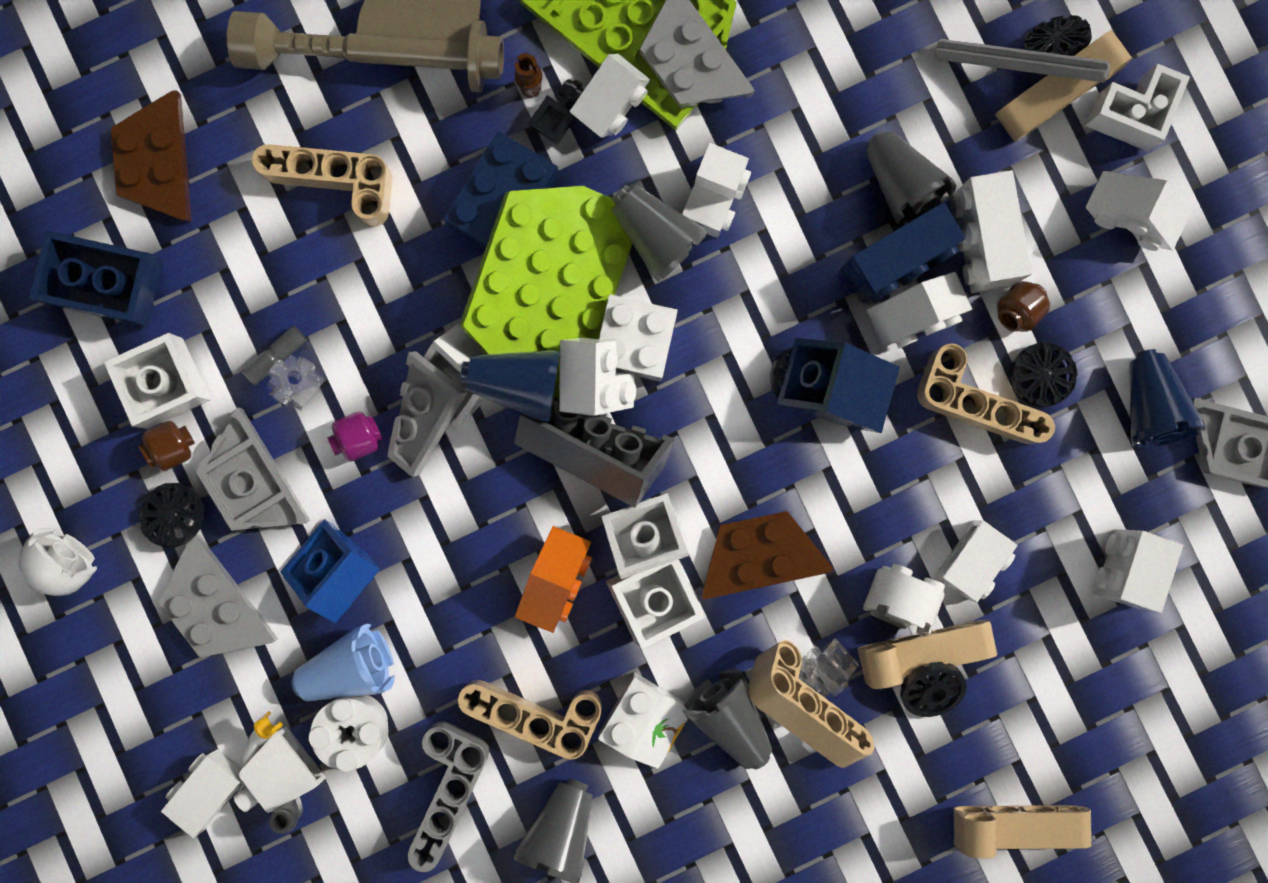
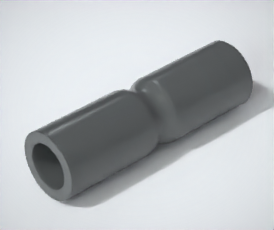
M293 325L274 341L268 350L263 351L242 370L243 375L253 385L257 386L279 366L281 361L286 360L308 341L307 338Z

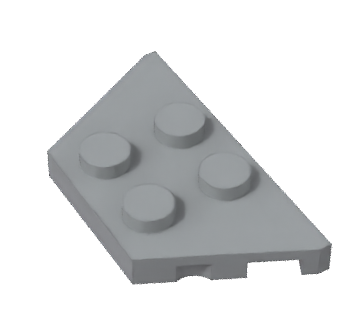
M666 0L640 48V54L678 107L696 106L701 102L709 104L723 102V99L739 96L750 98L754 95L755 90L690 0Z
M1191 398L1206 428L1205 431L1198 430L1199 435L1196 436L1204 473L1268 489V416L1198 398Z
M238 407L231 414L232 419L224 432L219 434L212 444L210 454L203 458L195 472L231 530L307 524L311 521L243 408Z
M196 534L187 543L158 601V604L193 650L202 658L271 644L278 640V637L199 534Z

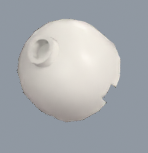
M38 528L30 535L20 551L18 567L28 587L37 594L52 596L69 595L77 591L97 570V566L92 567L91 565L95 560L93 554L82 543L68 534H65L61 539L52 535L55 529Z

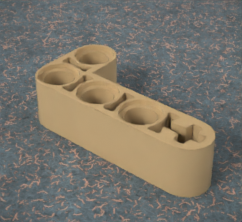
M1112 30L1075 55L1076 57L1108 61L1110 71L1107 79L1123 69L1132 60V57ZM1047 75L999 110L995 116L1015 143L1100 82Z
M271 144L262 145L253 152L252 165L254 169L271 183L353 191L352 209L362 222L374 227L383 224L388 218L393 181L392 173L383 159L377 155ZM274 159H276L280 164H273ZM306 161H312V169L306 174H300V166ZM347 165V171L343 176L333 177L334 169L337 166ZM371 169H382L378 179L367 180V174ZM368 202H378V208L374 213L370 215L363 214L364 206Z
M947 344L931 353L917 392L918 401L923 407L1024 444L1046 442L1053 436L1055 431L1054 420L1047 413L961 383L967 365V355L961 346ZM943 352L953 357L954 367L952 370L946 369L942 365L941 355ZM933 384L939 386L943 391V398L940 402H936L930 397L929 391ZM965 396H969L975 402V410L972 414L967 413L963 409L962 402ZM998 408L1004 409L1007 413L1008 418L1004 426L996 421L995 413ZM1035 422L1034 427L1039 429V431L1037 434H1034V429L1025 425H1018L1020 423L1027 424Z
M990 620L967 622L932 630L930 635L918 633L858 648L865 684L873 689L888 688L902 684L903 678L909 677L914 669L922 665L924 667L929 666L931 662L942 661L944 664L951 663L954 666L993 658L998 655Z
M783 640L757 656L748 686L749 697L757 708L840 768H846L873 753L874 741L869 731L798 678L802 657L800 651L792 642Z
M482 680L469 682L462 689L458 697L459 707L466 715L570 760L577 759L586 750L602 709L601 699L598 694L591 690H582L575 694L565 716H562ZM475 690L481 692L480 699L483 700L477 705L471 703L472 697L468 695L472 694ZM495 697L498 700L493 705L491 713L486 711L490 705L488 703ZM585 699L590 700L596 707L595 712L590 716L579 714L576 709L578 702ZM511 704L517 711V717L513 720L502 718L499 714V706ZM535 718L546 720L549 724L548 732L544 734L535 733L531 728V721ZM569 732L576 733L581 738V744L576 748H569L564 745L562 737Z
M1075 805L958 806L954 808V845L964 855L982 859L995 857L996 849L1089 848L1092 846L1091 810L1087 807Z

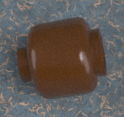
M1020 281L1014 284L997 303L1000 323L1006 329L1013 332L1031 331L1050 310V301L1046 290L1041 285L1028 281Z
M166 421L145 431L141 436L143 443L139 444L138 447L151 469L157 467L160 471L165 472L188 461L192 455L189 446L195 444L186 426L178 428L173 421Z

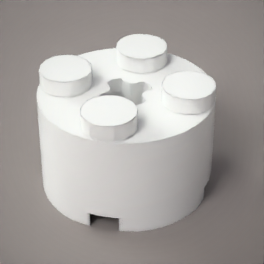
M892 564L891 568L882 566V568L877 569L863 610H871L870 614L903 629L910 627L911 624L918 626L916 633L930 635L945 596L943 592L945 585L931 578H924V581L912 577V570L897 564Z
M369 695L336 698L325 705L315 716L309 734V743L316 756L325 765L342 772L358 769L370 762L381 751L388 739L389 731L386 711L376 699ZM350 725L355 728L351 737L346 734L347 727Z

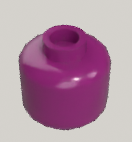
M360 411L332 422L331 430L333 435L327 437L335 456L342 453L343 457L350 462L377 451V441L382 440L372 415L365 416Z

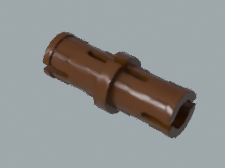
M523 53L517 57L518 62L515 61L514 63L515 81L525 97L535 98L540 94L538 89L542 90V71L533 55Z

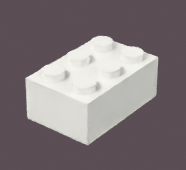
M1013 170L970 177L953 194L950 202L952 216L958 219V225L966 237L958 245L959 251L964 252L966 263L963 266L964 282L966 285H970L971 293L1011 287L1032 275Z

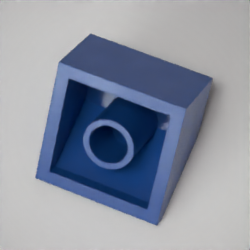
M324 519L280 573L305 607L336 623L351 607V604L364 588L372 582L380 568L362 548L332 523Z

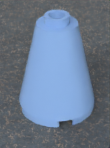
M370 624L358 626L294 671L291 681L292 689L304 701L373 695L386 692L392 688L395 675L389 677L388 667L394 665L388 644L378 630L371 632L368 629L371 626Z

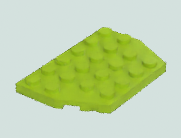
M519 0L521 5L598 68H600L609 54H619L648 77L650 81L645 87L648 92L641 103L675 131L695 109L696 106L679 108L640 54V48L666 0ZM690 0L726 50L737 2L735 0Z
M585 186L505 192L459 325L470 338L476 341L485 354L550 350L560 352V340L600 338L609 294L615 295L632 246V242L611 210L616 205L611 200L612 198ZM560 357L553 398L560 400Z

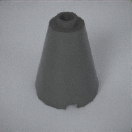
M880 131L868 141L867 158L893 219L900 228L904 226V222L909 223L942 204L940 199L946 192L950 197L955 192L957 185L954 180L895 132L885 133V131Z
M625 185L611 199L616 204L611 209L657 281H660L661 278L664 279L689 255L688 253L692 249L691 245L694 243L698 246L707 234V231L702 226L637 185L631 189Z
M737 669L722 671L718 673L721 677L720 680L712 684L707 679L692 691L684 702L687 710H683L688 720L743 768L759 769L768 763L772 746L757 707L749 697L748 684L745 677Z
M571 778L568 779L567 784L560 782L519 844L513 859L533 869L537 868L553 877L571 883H579L582 877L593 796L586 792L589 785Z

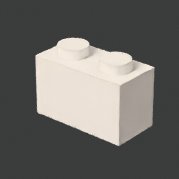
M609 54L570 110V113L601 138L611 136L612 133L617 135L628 121L625 115L632 106L637 107L645 98L648 92L645 87L650 79L621 55Z
M974 520L935 576L966 599L978 602L980 598L983 600L992 592L995 586L993 580L999 571H1005L1011 565L1015 558L1013 552L1018 545L984 520Z
M218 749L207 756L202 753L191 764L188 770L192 774L185 783L179 781L168 792L165 798L169 802L161 811L193 839L210 825L243 784L238 774L242 769Z

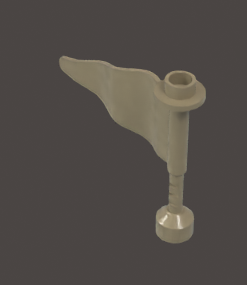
M365 0L359 13L356 34L350 33L347 36L280 32L265 13L234 11L229 18L227 27L228 54L235 68L266 70L281 53L346 58L349 62L468 70L471 92L480 93L484 89L486 79L501 80L504 41L503 37L487 36L486 24L484 21L479 20L481 0Z

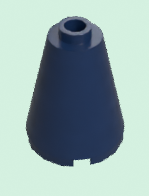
M1148 349L1135 354L1136 359L1129 363L1132 445L1135 448H1149L1148 441L1159 442L1160 446L1195 437L1199 435L1198 430L1205 431L1206 428L1202 417L1164 353H1157L1156 349Z
M550 350L471 355L470 362L463 361L460 383H466V391L537 420L549 422L560 352Z

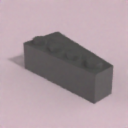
M553 400L549 422L520 414L514 444L636 508L666 466L675 438L662 435V439L646 435V429L633 425L630 430L611 424L612 418L603 415L589 417L578 413L561 412L560 402Z

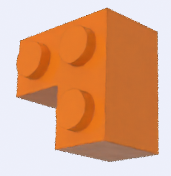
M552 526L529 575L515 618L551 633H554L558 621L566 622L573 603L567 600L574 602L582 583L576 580L578 575L585 577L592 557L586 555L591 541Z

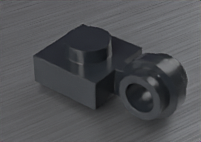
M567 79L558 92V97L561 98L559 103L547 95L528 122V125L552 143L558 145L576 119L567 107L574 106L585 90L582 88L583 84L578 80L572 81Z

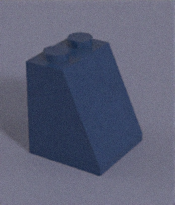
M795 338L777 404L857 430L882 433L900 367L845 342Z

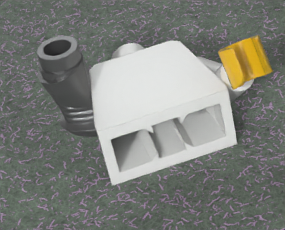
M268 711L255 722L254 731L249 737L242 756L244 767L238 773L246 786L234 795V801L244 812L249 811L256 804L260 803L266 812H272L269 819L271 829L276 833L284 834L296 827L298 819L302 815L303 806L300 796L317 787L326 777L287 726L279 730L283 726L281 722L276 726L270 723L268 716L271 712Z

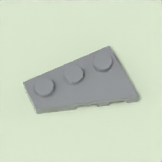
M417 351L408 352L406 365H409L407 380L401 386L400 395L403 396L400 414L394 420L387 455L411 477L421 474L467 394L463 388Z

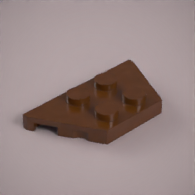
M173 90L111 127L116 195L133 203L146 206L154 211L175 217L180 221L191 223L182 96L177 90Z
M788 511L719 525L701 594L703 600L831 573L833 572V567Z

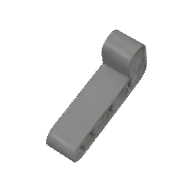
M445 721L432 725L422 740L425 753L429 757L447 765L448 768L409 848L408 862L412 868L419 872H428L438 864L490 753L489 746L484 739ZM433 733H444L449 739V745L444 748L437 747L432 740ZM467 747L476 748L481 755V760L475 763L467 761L464 757V749ZM454 779L460 780L464 784L466 791L463 794H454L449 789L448 782ZM436 812L445 813L450 819V824L447 826L438 825L434 821L433 814ZM429 838L436 839L429 856H423V848Z

